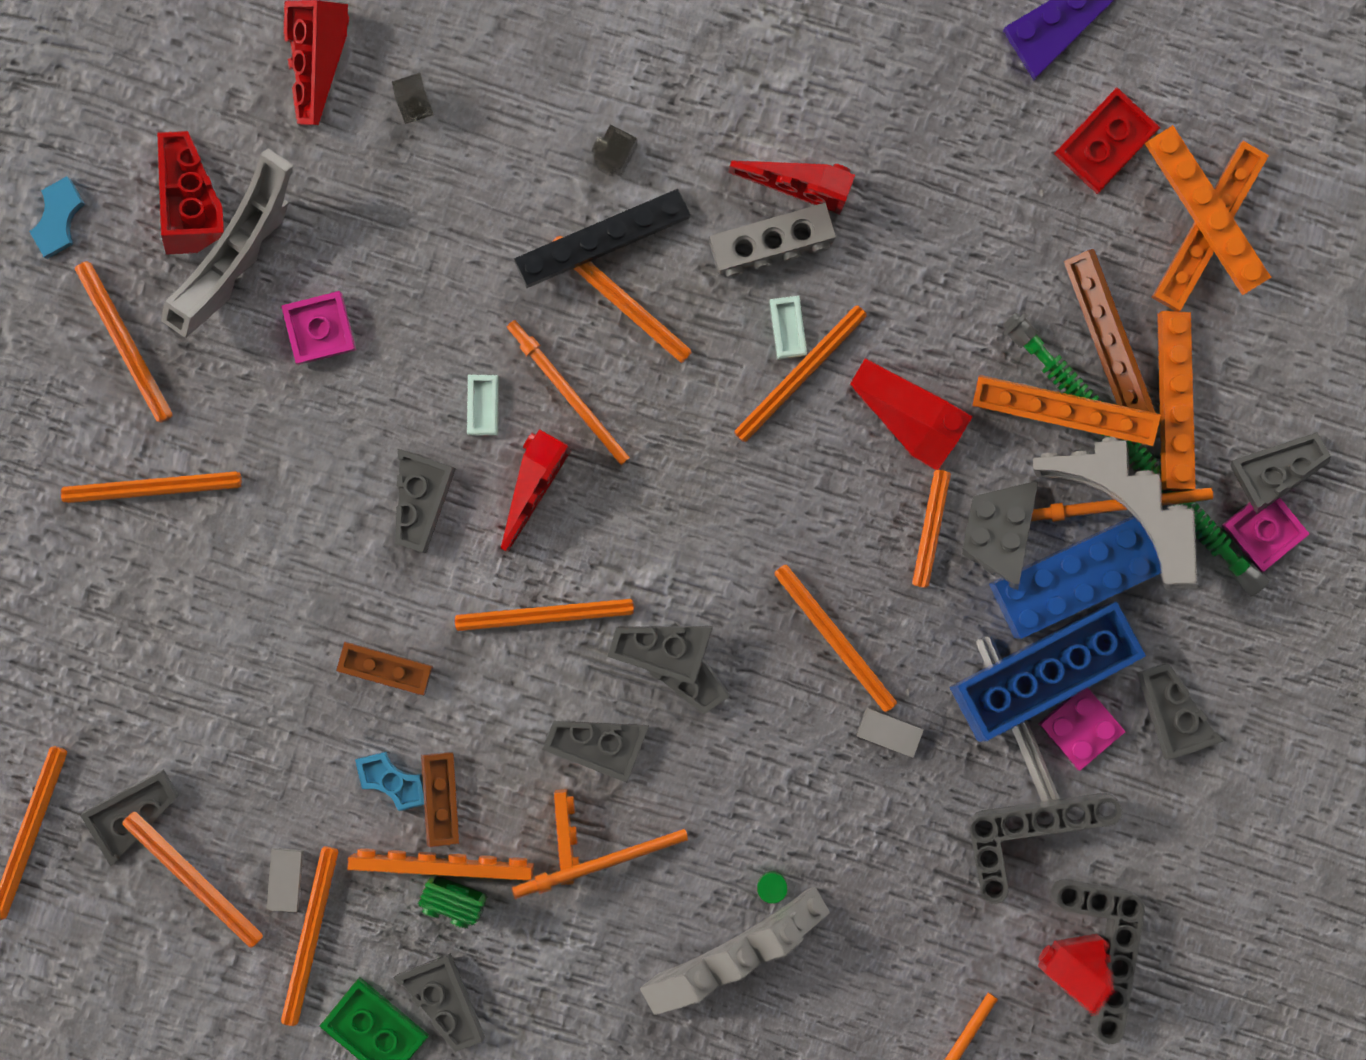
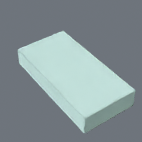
M799 295L770 299L769 304L777 360L807 356Z
M468 375L467 435L498 436V375Z

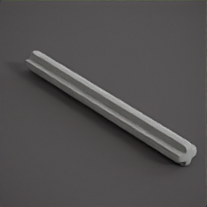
M985 636L976 641L986 667L1002 659L992 636ZM1026 720L1012 727L1011 729L1041 801L1060 799L1028 721Z

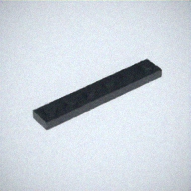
M675 189L514 258V263L527 289L690 219L691 214L679 189Z

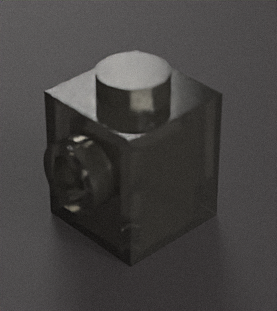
M420 72L392 81L395 99L405 124L434 115Z
M610 124L604 137L599 136L592 148V152L595 153V164L598 165L597 169L609 176H613L615 173L622 177L638 146L637 138Z

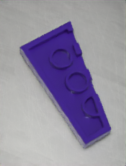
M1049 0L1005 26L1003 32L1034 81L1114 0Z

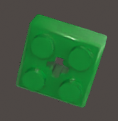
M434 875L424 884L425 888L422 890L423 893L420 895L421 899L418 901V905L423 907L422 913L428 916L439 918L440 914L452 918L451 923L453 925L468 929L469 925H475L479 920L488 897L483 892Z

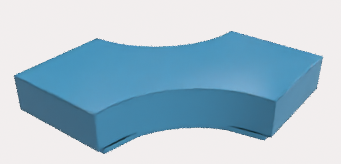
M68 176L41 190L44 197V213L39 223L29 231L43 257L46 259L73 245L70 234L71 222L76 212L85 205L71 178Z
M387 752L355 759L362 789H377L386 793L394 801L398 811L424 805L422 774H409L399 770L391 763Z

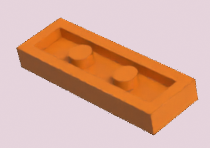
M559 789L554 792L560 871L580 864L579 857H574L573 845H578L576 826L571 827L570 815L575 814L574 796H568V789ZM575 879L564 882L561 885L574 884Z

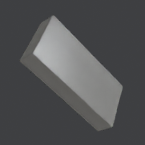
M866 707L856 736L913 758L924 729Z
M271 849L266 910L299 911L304 850Z

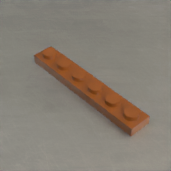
M1087 250L1065 260V267L1117 405L1155 413L1095 250Z

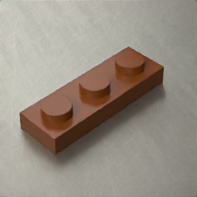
M344 642L336 671L424 696L433 666L350 642Z
M453 752L421 755L427 846L459 844Z

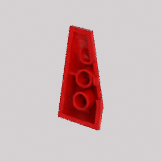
M321 0L284 1L285 42H290L292 57L288 59L289 69L294 70L296 78L292 92L297 124L319 125L347 37V27L349 25L348 4Z
M157 132L161 238L166 255L198 253L217 241L224 233L222 204L213 189L209 176H207L189 132Z
M732 160L729 166L730 174L812 205L826 202L828 211L839 215L855 178V174L850 173L851 170L840 164L831 166L828 164Z
M866 358L849 384L887 426L886 428L901 442L905 450L912 457L934 470H939L973 417L948 401Z
M540 429L537 434L531 433L523 445L526 451L523 454L501 544V549L506 552L510 551L572 452L568 445Z
M1097 933L1056 940L1051 946L1047 945L1039 956L1040 962L1037 966L1093 1015L1097 1014L1114 989L1112 971L1106 967L1111 961L1110 956L1105 953L1109 949V943Z

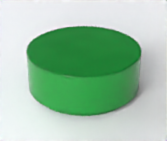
M775 871L764 873L757 883L758 895L767 903L780 902L787 894L786 879Z

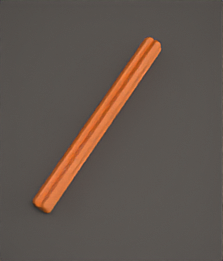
M557 236L553 241H556L563 237ZM587 262L573 268L679 362L683 363L691 355V349L592 262Z
M88 261L78 264L75 267V271L154 418L160 423L169 420L173 413L93 265Z
M857 305L854 306L736 428L734 433L742 442H747L859 326L867 316L865 311Z
M234 471L65 486L61 488V499L64 503L232 489L242 486V478L239 472Z
M785 564L777 569L774 573L775 577L884 712H888L895 707L897 701L789 566Z
M632 599L460 614L455 616V628L457 631L625 616L634 614V603Z
M58 746L49 748L0 881V920L6 919L67 756V750Z
M132 812L122 822L123 826L248 947H254L262 939V933L137 812Z
M324 846L320 852L281 1018V1023L284 1025L296 1026L299 1022L338 856V849Z

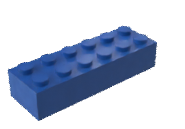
M1132 516L1023 567L1018 590L1011 588L1009 582L1003 578L989 583V586L1013 637L1022 639L1162 573V569L1152 540L1142 524Z
M1114 602L1096 609L949 688L977 741H988L1146 657L1118 602Z

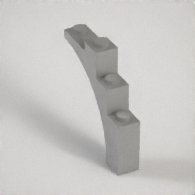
M269 148L260 154L247 192L224 233L192 275L165 300L161 321L186 338L230 300L235 279L257 261L262 240L284 221L289 203L284 200L293 168L291 163Z
M1107 437L1102 439V442H1095V454H1090L1088 451H1075L1071 453V456H1059L1058 453H1044L1039 458H1033V470L1037 477L1062 478L1084 483L1108 494L1125 506L1142 524L1155 546L1161 562L1165 590L1198 589L1194 510L1187 509L1185 505L1169 506L1168 510H1162L1160 475H1154L1152 471L1135 472V476H1129V452L1126 440L1121 441L1119 438Z
M815 886L808 888L777 912L735 938L690 961L658 973L640 987V990L654 1015L700 1002L718 986L743 979L760 963L787 955L804 940L802 936L830 912Z

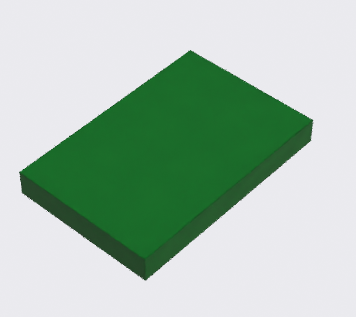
M361 977L357 979L319 1026L359 1060H410L429 1036L427 1032Z

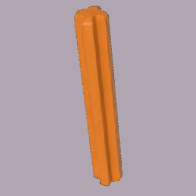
M935 470L933 474L912 584L917 587L927 588L930 583L951 477L950 472L944 470Z

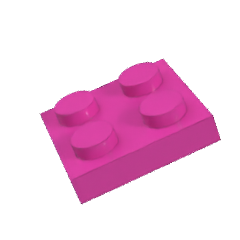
M337 291L281 306L297 365L356 351L342 292Z
M1281 498L1258 514H1256L1249 502L1221 525L1251 563L1261 572L1268 569L1310 534Z
M1089 688L1066 699L1038 723L1079 771L1125 733V730Z

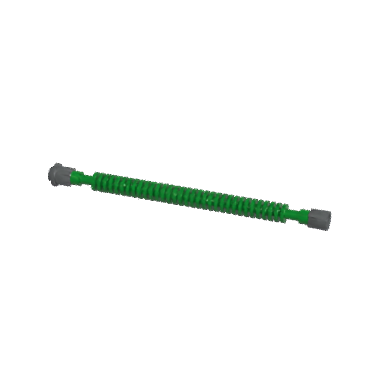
M1014 313L1003 324L1006 328L1003 334L1005 336L1008 334L1020 348L1024 347L1030 355L1035 354L1045 365L1041 371L1045 374L1049 370L1050 373L1047 375L1049 379L1053 376L1056 377L1052 381L1054 385L1061 382L1057 387L1060 391L1066 388L1063 392L1065 394L1071 393V395L1083 398L1099 399L1097 394L1090 397L1094 393L1092 389L1085 392L1088 388L1086 383L1080 386L1083 382L1081 377L1076 381L1074 380L1078 374L1076 372H1073L1071 375L1069 374L1072 371L1071 366L1064 369L1067 365L1065 360L1059 364L1058 361L1062 358L1060 355L1054 358L1043 346L1044 342L1037 335L1039 332L1026 319V313H1023L1021 316ZM1126 440L1129 452V465L1135 462L1131 468L1134 471L1140 468L1138 471H1152L1154 475L1159 474L1161 479V463L1156 464L1158 460L1155 457L1150 459L1152 454L1149 451L1143 454L1147 448L1142 446L1138 449L1141 443H1133ZM1161 483V492H1162V493L1179 492V491L1162 490V483ZM1194 502L1169 505H1185L1187 509L1194 510L1195 537L1200 539L1202 545L1206 544L1205 548L1208 551L1211 550L1210 553L1213 556L1220 554L1229 564L1228 568L1235 575L1234 579L1249 596L1256 595L1267 586L1269 580L1253 563L1249 564L1243 556L1238 557L1229 547L1232 540L1229 537L1226 538L1225 532H1220L1221 528L1219 526L1214 527L1216 523L1213 520L1209 521L1211 517L1208 514L1204 515L1205 511L1199 509L1200 505L1198 503L1193 504Z

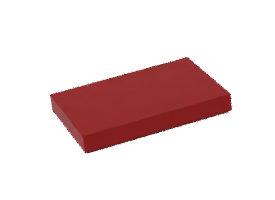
M1116 87L1060 146L1054 155L1098 194L1161 127Z

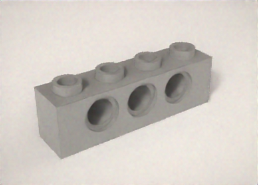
M825 202L709 236V243L719 276L726 274V277L730 278L743 274V269L755 266V269L769 267L773 265L772 260L784 258V261L797 259L802 256L801 252L812 249L813 253L825 251L831 248L830 244L834 243L836 236ZM797 228H805L809 232L810 237L804 241L798 240L794 236L793 231ZM769 236H776L781 241V245L776 249H771L766 246L764 240ZM741 244H747L751 247L752 254L748 257H741L736 253V247Z

